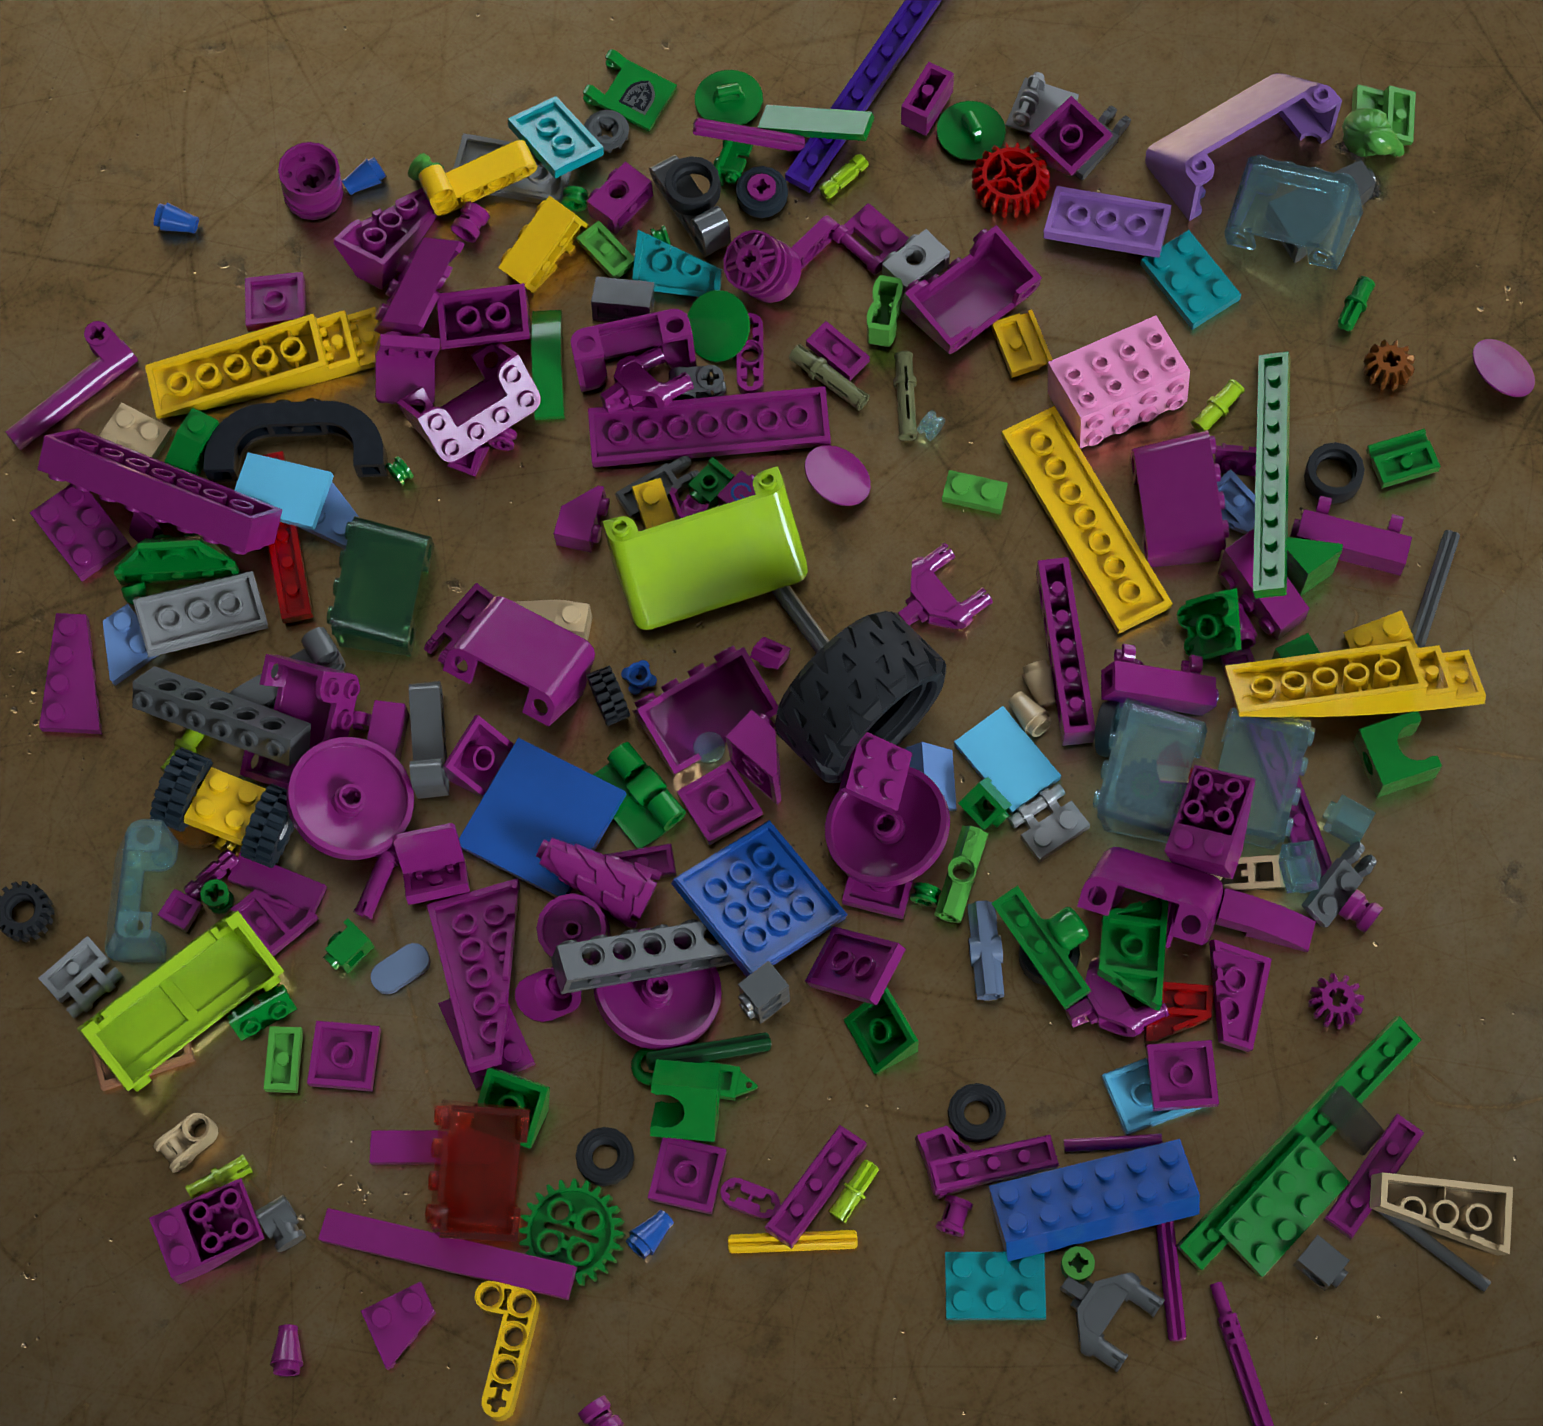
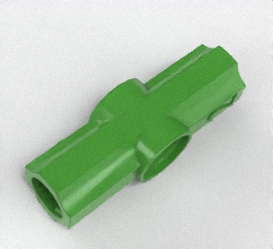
M962 825L934 913L935 916L951 923H961L988 838V833L981 828ZM957 869H965L969 872L970 876L967 879L961 880L956 878L953 873Z

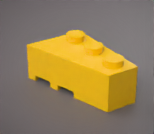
M549 195L546 200L537 206L535 216L531 222L520 230L518 240L513 247L503 254L498 268L520 284L524 283L525 287L534 293L557 269L555 264L557 259L564 252L570 254L575 249L572 243L577 239L576 237L590 226Z

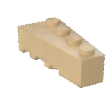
M1383 1172L1371 1175L1369 1208L1497 1256L1510 1254L1513 1187Z

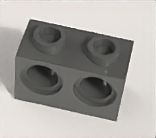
M767 961L738 984L740 1008L750 1020L755 1017L760 1024L790 1002L789 985L770 961Z

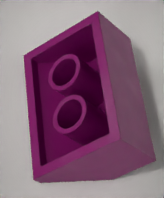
M524 283L440 293L437 299L441 349L530 339L529 303Z
M751 710L726 736L730 761L739 773L778 805L782 800L780 760L777 735L774 729L775 724L766 715L761 713L758 716Z

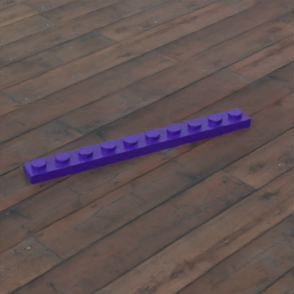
M905 0L830 109L866 111L942 0ZM810 137L785 173V180L810 193L846 140Z

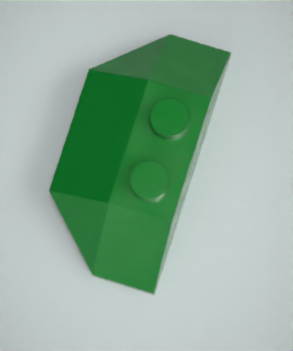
M187 533L181 537L161 534L156 535L154 538H145L137 543L114 567V575L121 585H131L138 582L151 584L206 581L240 574L241 572L235 561L216 544L204 541L202 539L203 536L196 533Z

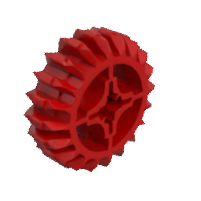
M1005 142L1003 148L1000 149L994 144L992 153L985 150L982 154V159H977L975 168L972 171V189L975 191L976 200H981L983 209L991 206L992 215L997 211H1001L1003 218L1007 216V213H1012L1016 219L1019 212L1022 211L1027 216L1030 213V208L1037 210L1039 203L1044 202L1046 192L1050 188V172L1046 169V161L1040 160L1039 151L1031 154L1029 145L1024 149H1020L1018 142L1014 147H1009L1008 143ZM999 169V174L995 175L994 179L988 181L990 174ZM1033 179V185L1023 192V186Z

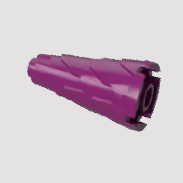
M553 837L550 842L544 839L536 854V857L541 859L539 862L541 866L558 876L560 881L581 892L599 907L610 912L609 915L631 929H635L638 924L631 919L632 916L640 920L657 886V882L651 880V877L660 880L662 872L655 868H649L636 862L630 863L618 857L604 855L582 845H573Z

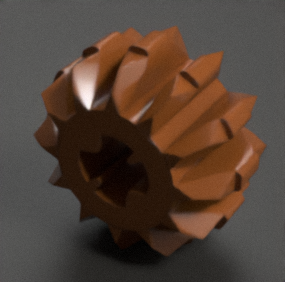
M1384 339L1381 341L1380 346L1373 344L1369 353L1365 355L1363 361L1365 364L1364 375L1370 376V385L1376 382L1380 383L1381 391L1386 385H1389L1393 391L1397 389L1398 385L1405 386L1409 381V377L1413 376L1415 371L1413 366L1415 361L1414 355L1408 354V346L1398 347V340L1389 345Z

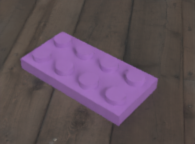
M1056 186L1044 228V239L1159 258L1171 214V205Z

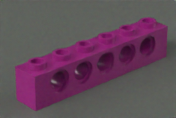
M1069 558L1038 560L1036 578L1049 662L1052 667L1062 746L1092 743L1095 737V721Z

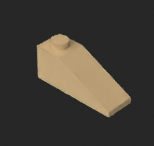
M566 600L515 602L588 641L593 618L590 604Z
M1284 855L1240 857L1233 879L1213 875L1222 882L1224 891L1225 888L1236 891L1287 887Z

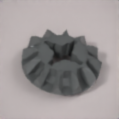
M598 111L592 114L584 124L586 129L604 147V150H607L609 153L617 147L621 149L625 140H628V122L623 115L616 111ZM600 126L607 131L612 129V138L606 134L601 136Z

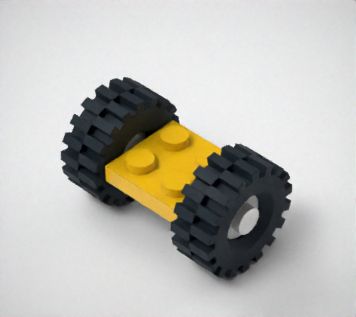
M184 748L178 749L175 752V756L171 757L169 765L164 769L163 777L159 780L160 784L158 789L155 790V798L151 804L150 819L179 832H183L186 827L191 825L242 846L240 850L242 857L273 868L275 863L279 861L280 855L283 854L285 846L290 840V835L295 828L288 813L287 789L274 784L268 785L265 789L213 768L212 760Z

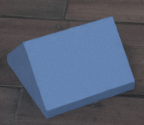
M925 742L904 748L912 752L909 767L921 771L933 780L945 797L949 811H957L953 751Z

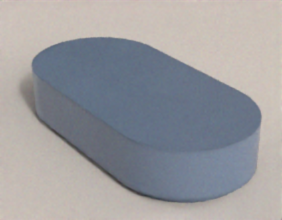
M411 943L402 947L373 968L371 982L374 988L382 994L397 992L428 970L430 955L425 947L417 943Z

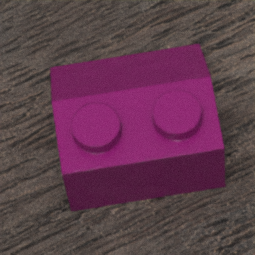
M1070 96L1030 135L1029 146L1034 153L1039 151L1040 158L1045 160L1049 167L1072 176L1113 137V134L1077 100Z

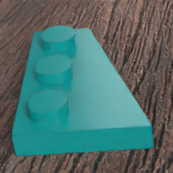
M641 230L637 231L632 280L654 282L655 292L700 297L709 291L721 289L722 269Z

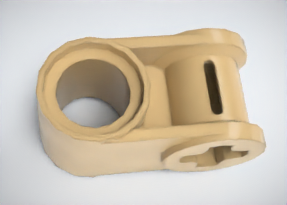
M192 1113L172 1130L157 1139L153 1148L156 1152L161 1151L170 1163V1170L175 1173L188 1166L197 1155L214 1143L218 1136V1127L206 1115ZM205 1122V1133L200 1137H195V1127Z

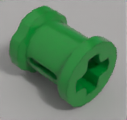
M218 879L209 880L201 888V899L214 914H226L234 907V895L223 881Z

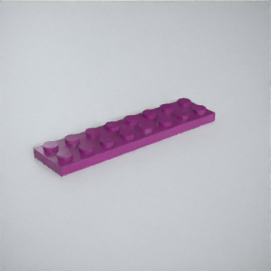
M825 386L672 400L670 406L658 412L633 411L628 406L609 414L604 407L588 408L593 468L677 460L683 456H688L691 459L831 445Z

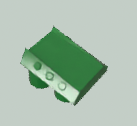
M1237 588L1185 601L1186 604L1178 609V623L1181 627L1188 630V637L1184 641V649L1188 657L1190 655L1202 656L1203 661L1242 649Z

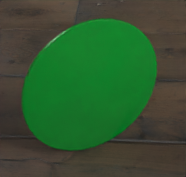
M721 70L707 76L699 84L695 93V106L703 119L731 124L736 122L737 125H744L754 119L763 104V92L759 83L749 74L738 70Z
M963 101L956 103L942 113L937 123V136L940 144L948 153L959 159L969 161L982 159V154L985 150L992 153L994 144L1001 148L1005 140L1006 128L1002 117L994 108L982 102Z
M714 290L701 295L692 304L687 316L693 334L695 352L702 358L714 362L726 361L736 356L745 346L750 332L749 315L742 301L730 292Z

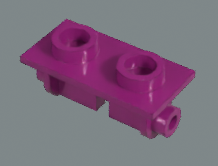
M1222 443L1221 446L1216 445L1215 464H1219L1220 473L1226 474L1231 469L1236 475L1256 476V447L1249 446L1248 450H1243V446L1226 445L1225 443Z

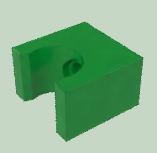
M1419 711L1409 712L1360 728L1356 734L1353 743L1377 798L1435 779L1442 767L1438 756H1430L1425 760H1414L1405 756L1399 749L1398 740L1403 737L1412 736L1416 732L1422 720Z
M656 1059L651 1082V1093L672 1096L679 1100V1102H655L650 1125V1136L715 1142L719 1121L721 1065Z

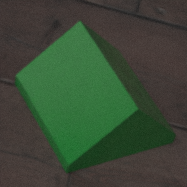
M1288 537L1287 577L1300 596H1303L1334 573L1343 544Z
M886 987L877 1005L864 1002L843 1019L874 1074H878L918 1052L919 1041L888 987Z
M494 1067L487 1068L470 1128L531 1149L549 1111L550 1087Z

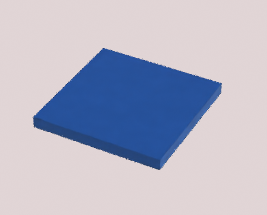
M518 738L459 837L460 844L463 850L554 897L570 894L573 889L572 887L560 881L558 876L539 864L541 859L536 857V854L543 840L545 839L550 842L553 837L573 845L579 844L595 851L627 794L624 790Z
M770 820L675 877L671 883L746 977L767 961L775 965L845 920L848 915Z

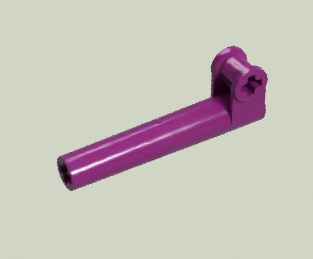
M94 321L88 324L84 331V337L97 359L5 431L19 450L23 449L138 362L132 350L124 341L118 338L106 323Z

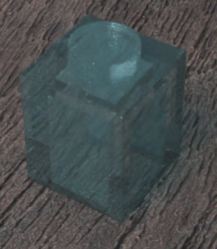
M1342 794L1337 803L1331 801L1322 817L1327 819L1323 830L1350 845L1358 841L1360 842L1376 812Z
M1313 840L1282 844L1279 866L1287 893H1308L1312 890H1319L1322 871Z

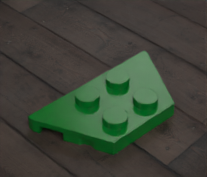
M1161 898L1143 904L1141 901L1129 904L1126 908L1110 910L1109 916L1102 915L1097 970L1098 976L1157 1011H1160L1162 1006L1168 901Z

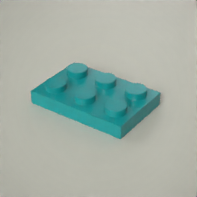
M557 96L508 118V127L520 140L526 142L531 153L555 179L604 155V147Z
M1190 230L1163 245L1159 258L1145 256L1141 259L1140 265L1192 330L1241 299V293Z
M945 1252L946 1320H1046L1044 1253L1008 1262L1005 1252Z

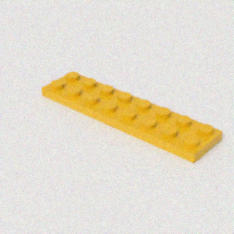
M1053 406L1003 430L1001 437L1117 634L1172 608V601L1056 407Z

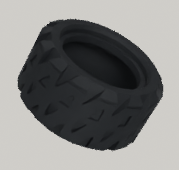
M883 611L867 615L833 637L798 673L779 703L775 719L776 734L822 780L828 783L841 782L846 763L866 732L898 746L918 725L942 690L946 675L945 660L896 612Z

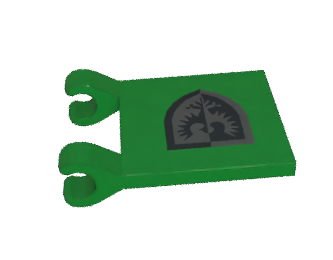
M610 49L605 56L607 59L605 64L608 68L620 72L606 94H603L595 86L588 84L583 90V100L587 104L599 106L605 110L616 111L623 115L627 121L650 132L675 92L677 85L627 60L618 51Z

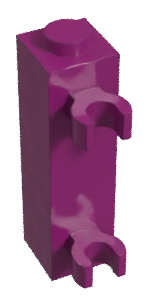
M1320 496L1315 512L1304 509L1301 520L1294 519L1290 536L1343 544L1339 560L1401 576L1412 541L1411 536L1400 534L1404 520L1403 516L1392 514L1387 530L1329 516L1328 512L1332 498Z
M1122 644V650L1115 649L1114 661L1101 670V700L1117 701L1125 704L1200 716L1217 707L1219 691L1216 688V677L1201 675L1203 668L1202 656L1190 655L1189 661L1182 660L1181 671L1134 664L1136 656L1135 645Z
M375 700L372 714L354 711L353 729L369 730L367 740L382 746L401 762L410 716L406 704Z

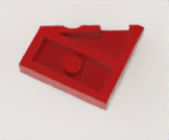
M1163 982L1162 1004L1165 1003L1169 1016L1146 1026L1145 1044L1154 1043L1211 1020L1213 985Z

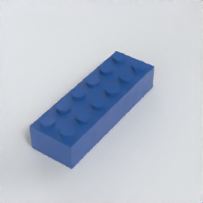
M1180 1139L989 1185L991 1208L1008 1262L1200 1214V1194Z

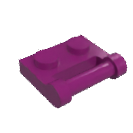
M869 203L844 225L837 227L832 234V239L836 243H842L867 265V270L873 275L878 274L882 270V263L886 256L893 251H899L909 239ZM855 232L880 255L874 256L851 235Z

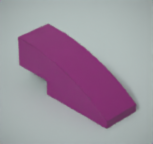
M1225 888L1216 925L1246 932L1245 936L1308 952L1316 921L1273 902Z

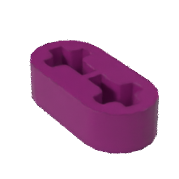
M730 1178L721 1187V1198L725 1206L753 1218L769 1221L780 1207V1200L775 1192L741 1178ZM736 1185L740 1186L741 1193L749 1196V1198L745 1200L737 1197L735 1202L730 1201V1194L727 1193V1190H734ZM766 1197H770L771 1204L775 1207L773 1210L767 1209L766 1213H761L760 1205L752 1202L753 1199L764 1201Z

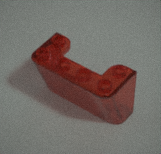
M445 1099L442 1100L441 1106L436 1105L434 1125H438V1136L432 1139L431 1157L435 1158L434 1171L429 1172L428 1190L432 1191L431 1204H426L425 1223L430 1224L431 1230L439 1238L518 1242L521 1209L515 1205L520 1142L527 1143L530 1114L528 1108Z

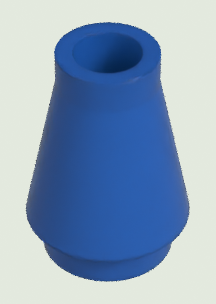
M375 157L370 160L366 158L351 174L342 180V183L349 194L353 195L358 191L381 184V180L387 176Z
M168 202L166 205L158 204L154 216V226L160 227L161 231L196 233L199 217L193 216Z
M659 1210L651 1218L631 1230L626 1243L634 1253L645 1259L648 1255L654 1254L665 1234L674 1224V1221L666 1212Z

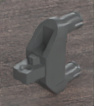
M1126 1273L1095 1281L1094 1284L1086 1280L1084 1285L1068 1276L1060 1290L1073 1299L1070 1306L1076 1310L1075 1317L1080 1352L1086 1357L1095 1356L1117 1373L1122 1363L1128 1357V1354L1105 1340V1335L1102 1333L1124 1300L1126 1302L1128 1300L1132 1301L1154 1317L1165 1299L1140 1284L1141 1280L1135 1273Z

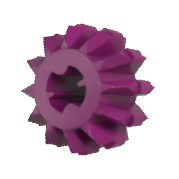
M1335 973L1330 974L1329 982L1321 977L1317 981L1318 987H1312L1309 992L1314 998L1309 1000L1308 1006L1318 1008L1313 1014L1314 1019H1318L1321 1016L1325 1017L1324 1027H1328L1332 1020L1337 1029L1343 1027L1344 1021L1352 1025L1355 1022L1354 1015H1361L1363 1008L1358 1004L1364 1001V995L1354 994L1360 986L1359 983L1349 986L1347 984L1349 981L1348 975H1344L1341 982L1338 981ZM1334 996L1340 998L1339 1006L1332 1004Z

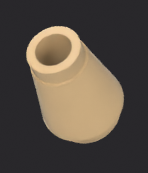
M1046 660L1036 661L1024 666L1022 677L1037 704L1042 708L1055 704L1052 667L1048 666Z
M1022 691L1017 692L1010 698L1008 704L1011 706L1026 734L1038 737L1049 729L1052 720L1049 718L1050 714Z

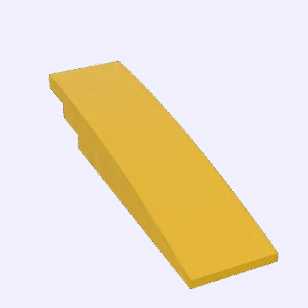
M372 307L349 315L343 310L320 318L310 314L147 364L145 369L156 417L161 419L187 414L192 408L202 411L244 402L374 368L375 345L380 336L378 332L374 331L378 320L374 319L377 308Z
M1410 641L1225 666L1226 676L1239 717H1334L1391 714L1485 704L1486 693L1469 649L1442 653L1440 645L1413 649Z

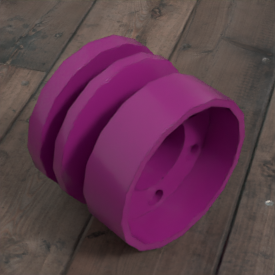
M305 142L296 144L284 153L279 162L278 173L284 201L289 210L298 217L309 220L326 218L334 213L342 203L344 190L338 159L331 149L320 143Z
M759 230L745 231L735 237L727 247L723 259L724 273L727 280L735 288L767 303L779 302L788 297L798 285L801 276V261L796 251L768 233Z

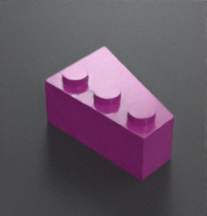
M1252 529L1224 550L1218 571L1219 579L1227 589L1237 588L1238 600L1243 605V608L1247 612H1252L1258 618V623L1266 634H1272L1276 640H1279L1306 620L1310 608L1288 577L1287 595L1255 599L1253 593L1254 529Z

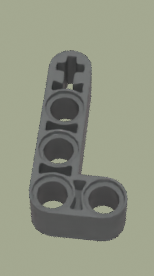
M676 155L649 168L655 185L668 204L664 181L670 166L679 160ZM690 175L682 177L676 183V191L683 197L696 198L703 195ZM669 204L704 257L731 243L730 226L719 206H715L700 215L692 216L684 215L674 210Z
M318 627L306 633L301 639L304 649L289 657L340 671L345 668V662L341 653L324 627ZM278 664L273 666L271 670L272 678H274L278 672ZM261 674L238 686L229 694L274 709L278 687L260 685Z
M441 682L409 684L413 761H410L409 768L412 789L417 799L449 796V780L443 768L447 760Z

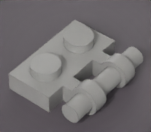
M1060 784L1050 790L1046 788L1039 793L1037 799L1028 805H1021L1016 809V813L1008 818L1009 823L1014 829L1022 823L1027 826L1029 830L1021 834L1020 839L1038 863L1090 828V823L1072 800L1062 807L1059 805L1057 800L1066 794ZM1047 807L1051 815L1038 822L1034 815Z
M87 936L42 974L39 980L60 1003L64 1002L69 996L74 998L75 1002L66 1010L75 1019L83 1011L87 1013L93 1007L92 1003L106 991L110 993L116 987L114 984L123 975L116 967L106 975L101 971L110 960ZM91 977H94L98 982L83 994L79 988Z

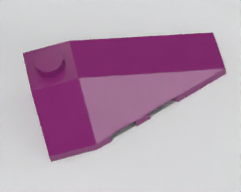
M420 188L397 199L394 206L384 211L380 208L373 211L372 217L363 221L357 219L351 222L334 238L333 244L358 278L382 290L398 274L399 271L396 270V267L403 254L408 256L438 215L434 213L423 188Z

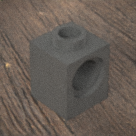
M1317 1235L1293 1266L1325 1291L1331 1284L1337 1288L1349 1273L1344 1267L1350 1260Z

